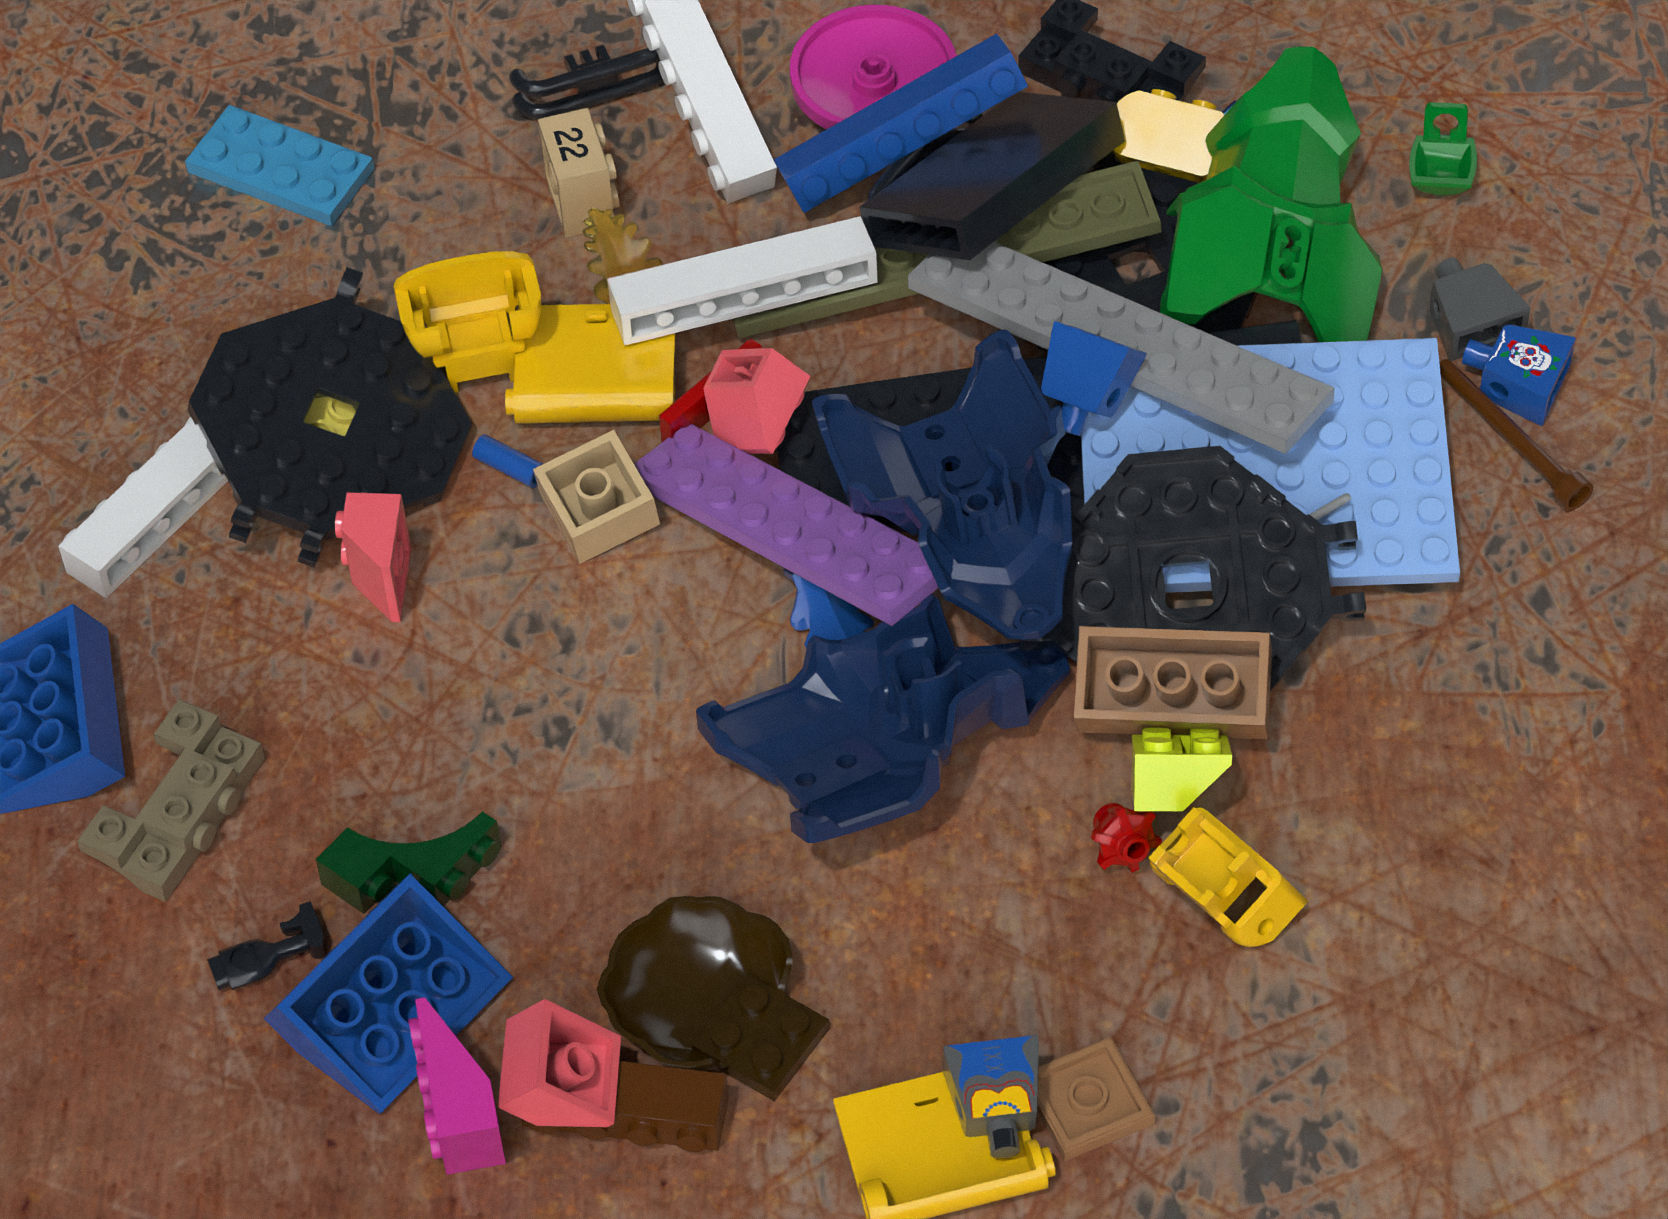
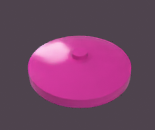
M889 5L850 7L820 19L800 37L790 58L791 90L796 103L806 116L819 126L828 129L957 55L947 34L933 21L921 14Z

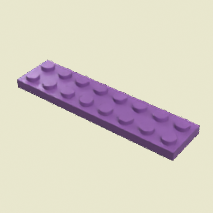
M693 424L678 430L674 438L668 437L634 463L653 497L891 626L939 588L918 542L862 513L854 512L851 507Z

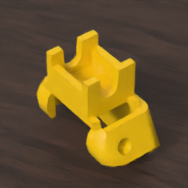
M494 251L455 257L423 265L406 272L396 279L393 287L402 326L410 343L423 358L432 356L437 368L445 366L447 380L455 393L459 392L458 382L508 373L510 382H514L515 353L524 351V339L531 338L535 334L541 314V292L533 259L528 254L515 251ZM516 305L519 307L517 311H515ZM506 313H509L511 332Z
M1193 807L1176 829L1148 857L1150 867L1156 875L1167 884L1177 886L1221 925L1224 934L1241 946L1249 948L1259 947L1273 941L1308 902L1277 869L1210 812L1201 807ZM1257 878L1265 886L1266 890L1234 924L1223 913L1247 886Z

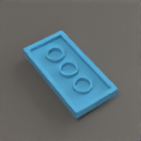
M228 105L185 160L187 172L329 226H333L375 170L373 157Z

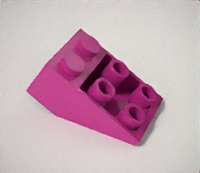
M415 999L418 1017L410 1018L409 1026L417 1059V1076L420 1092L423 1097L424 1119L433 1159L443 1158L446 1175L506 1164L490 1079L427 999Z

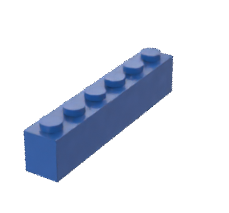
M996 33L773 160L803 213L1025 89L1028 85L1011 51Z

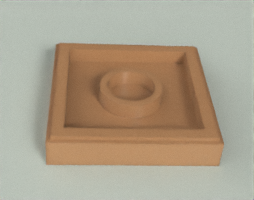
M1111 1037L1038 1066L1037 1112L1064 1161L1155 1124V1115Z

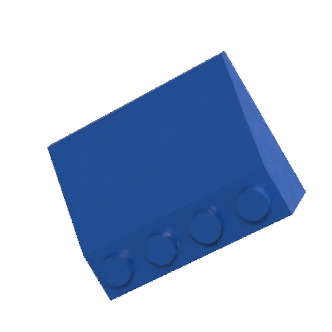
M71 604L0 643V814L88 797L124 778L125 770L108 628L76 605Z
M409 874L263 1019L298 1054L380 1114L417 1077V1059L409 1026V1019L418 1017L415 999L426 998L456 1036L513 977Z

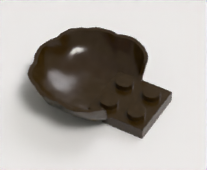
M717 896L671 897L654 907L648 915L633 921L618 934L609 952L608 966L602 972L597 986L601 1005L607 1011L613 1028L629 1041L644 1048L658 1062L667 1067L698 1071L720 1070L774 1102L830 1029L828 1018L784 994L792 968L793 956L789 939L779 925L769 917L747 912L739 904Z

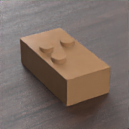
M1079 626L1074 720L1078 732L1142 735L1144 728L1161 727L1170 729L1171 735H1190L1191 729L1200 728L1218 729L1219 735H1227L1228 738L1268 739L1272 659L1270 633Z

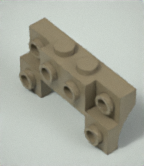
M178 699L154 733L157 745L169 749L180 756L138 816L134 819L103 805L77 841L81 852L113 868L133 883L140 891L165 902L200 852L206 851L211 846L216 829L226 815H231L235 811L242 791L265 760L260 742L222 727L218 715Z

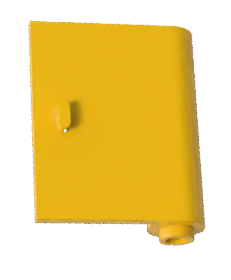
M610 304L541 305L540 321L535 334L531 338H525L524 351L515 354L513 388L506 389L505 391L506 415H514L516 424L659 421V415L676 401L674 375L676 333L624 346Z
M943 1072L833 1099L834 1109L866 1219H928L1047 1189L1048 1178L1055 1176L1054 1162L1049 1147L1040 1148L1038 1141L1031 1139L1029 1130L1018 1132L1020 1152L1009 1158H994L990 1155L987 1135L977 1137L965 1136Z

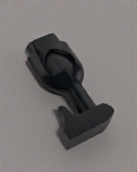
M311 901L300 904V912L294 918L280 923L281 932L285 935L301 931L302 933L275 943L260 939L248 940L219 950V955L207 959L218 991L227 987H231L234 990L262 980L273 972L281 960L309 951L314 959L324 958L326 956V941Z

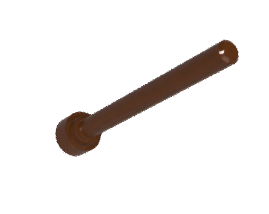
M1449 359L1439 362L1441 377L1552 483L1553 497L1567 511H1573L1581 507L1589 499L1593 492V485L1580 472L1564 470Z

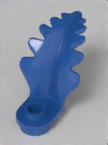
M783 568L785 576L793 580L797 589L790 623L795 630L810 629L804 643L806 649L809 639L814 635L829 640H841L865 632L863 630L873 627V620L858 612V607Z

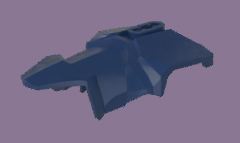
M1004 329L991 334L975 347L974 363L955 405L950 410L907 426H898L857 407L846 394H828L813 399L812 406L820 434L849 505L854 512L885 517L913 536L919 533V547L945 600L974 615L1007 639H1040L1063 619L1065 580L1072 554L1071 497L1069 487L1059 479L1051 477L1047 468L1058 441L1065 435L1062 411L1060 406L1050 409L1022 358L1016 340L1008 330ZM951 462L953 471H947L945 464Z
M932 593L921 602L920 606L913 608L893 626L881 622L874 629L841 640H829L815 635L812 636L807 644L803 667L791 682L725 707L712 700L696 709L697 727L717 754L733 760L776 786L780 785L788 794L791 805L799 808V810L790 813L791 832L807 843H816L873 827L920 810L940 789L941 768L949 765V759L955 744L990 721H993L1001 729L1029 725L1046 700L1070 674V667L1064 653L1054 645L1021 652L1020 642L972 647L955 646L939 599Z

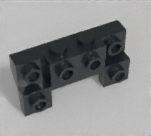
M1056 0L1041 17V30L1018 55V67L1022 75L1059 91L1066 97L1117 103L1132 92L1143 91L1151 93L1152 89L1170 92L1176 96V100L1184 102L1191 87L1206 67L1205 56L1172 41H1169L1157 57L1150 61L1088 33L1098 20V8L1081 0Z

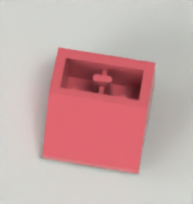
M773 348L722 350L703 388L713 435L748 454H773L785 437V428L794 410L801 404L804 398V389L811 376Z

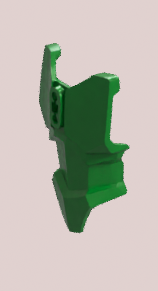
M1302 46L1285 48L1265 76L1243 94L1207 134L1205 142L1212 160L1206 180L1187 188L1184 193H1180L1166 212L1167 215L1173 217L1178 215L1167 283L1160 302L1161 314L1185 324H1196L1207 314L1247 293L1257 292L1298 305L1307 316L1318 342L1367 341L1382 274L1380 256L1359 234L1352 203H1341L1340 184L1359 141L1361 131L1348 103L1336 65L1317 48ZM1286 236L1290 237L1294 242L1290 248H1286L1289 242ZM1280 273L1284 274L1287 277V279L1282 277Z

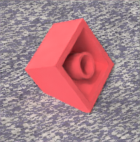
M347 493L344 511H337L335 518L336 538H343L341 544L342 565L349 566L352 584L391 622H401L412 550L402 495Z
M543 999L508 1018L505 1028L498 1108L536 1126L609 1127L613 1125L615 1121L621 1036L547 999Z

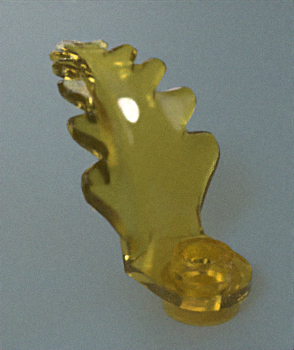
M591 208L588 210L589 217L583 220L584 225L588 226V228L583 229L582 232L586 238L593 240L586 241L584 248L588 252L597 254L598 257L590 260L587 263V267L590 272L603 277L602 280L595 284L594 295L604 303L610 304L608 278L661 266L663 262L660 258H645L651 247V240L648 237L635 241L632 240L638 229L635 222H630L622 227L625 222L623 214L611 217V209L601 211L598 208Z

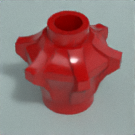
M1109 803L1102 806L1093 818L1094 830L1090 837L1093 841L1099 843L1098 865L1104 870L1111 865L1127 866L1131 873L1139 870V862L1147 857L1150 849L1157 848L1162 843V839L1154 835L1152 827L1156 814L1153 811H1134L1125 808L1119 803Z

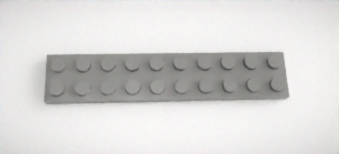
M993 242L971 260L928 255L908 275L909 289L997 328L1006 329L1011 334L1045 349L1049 348L1054 321L1143 351L1147 353L1145 360L1130 386L1285 454L1334 402L1335 388L996 242Z

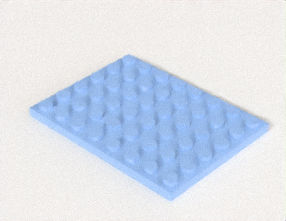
M1437 338L1240 345L1239 347L1335 388L1334 402L1286 454L1132 386L1129 387L1115 415L1111 418L1091 412L1088 413L1081 433L1084 504L1097 489H1101L1114 474L1116 467L1128 454L1221 446L1231 453L1235 460L1252 474H1258L1284 494L1286 500L1305 515L1311 514L1345 493L1350 494L1351 500L1317 520L1322 525L1356 521L1358 540L1356 541V549L1334 550L1326 548L1330 587L1459 582L1460 567ZM1209 563L1163 568L1165 593L1212 591Z

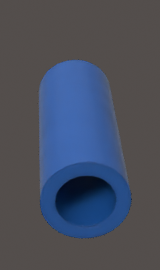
M486 434L478 438L472 450L473 458L531 488L538 486L533 469L543 463Z

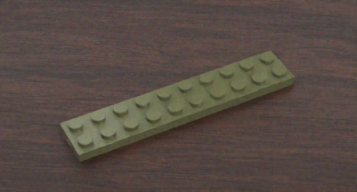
M1134 161L1080 175L995 242L1040 262H1046L1161 233L1162 231L1160 218L1139 161ZM874 247L876 250L878 283L733 318L738 339L919 294L908 288V275L929 254Z

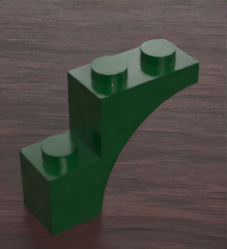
M482 811L472 821L452 833L432 840L415 843L379 841L359 834L347 827L315 860L321 885L365 914L376 902H381L392 891L395 882L399 884L409 874L444 907L450 899L454 900L464 892L469 880L482 866L487 867L496 859L502 846L497 820Z

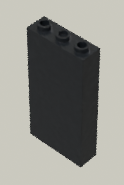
M1017 92L859 207L863 223L873 246L971 260L1125 141L1117 102L1028 92Z

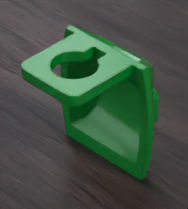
M1438 102L1426 104L1424 135H1416L1409 159L1411 185L1418 190L1434 195H1455L1463 193L1472 187L1477 169V152L1474 138H1467V105ZM1450 114L1456 117L1458 124L1450 129V135H1440V128L1434 124V119L1437 116Z

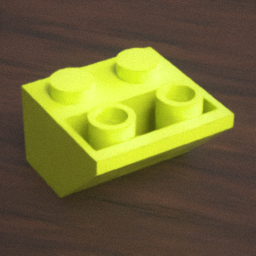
M1161 727L1144 728L1142 735H1132L1131 791L1134 811H1184L1232 765V752L1227 735H1219L1218 729L1200 728L1191 729L1190 735H1171L1170 729Z

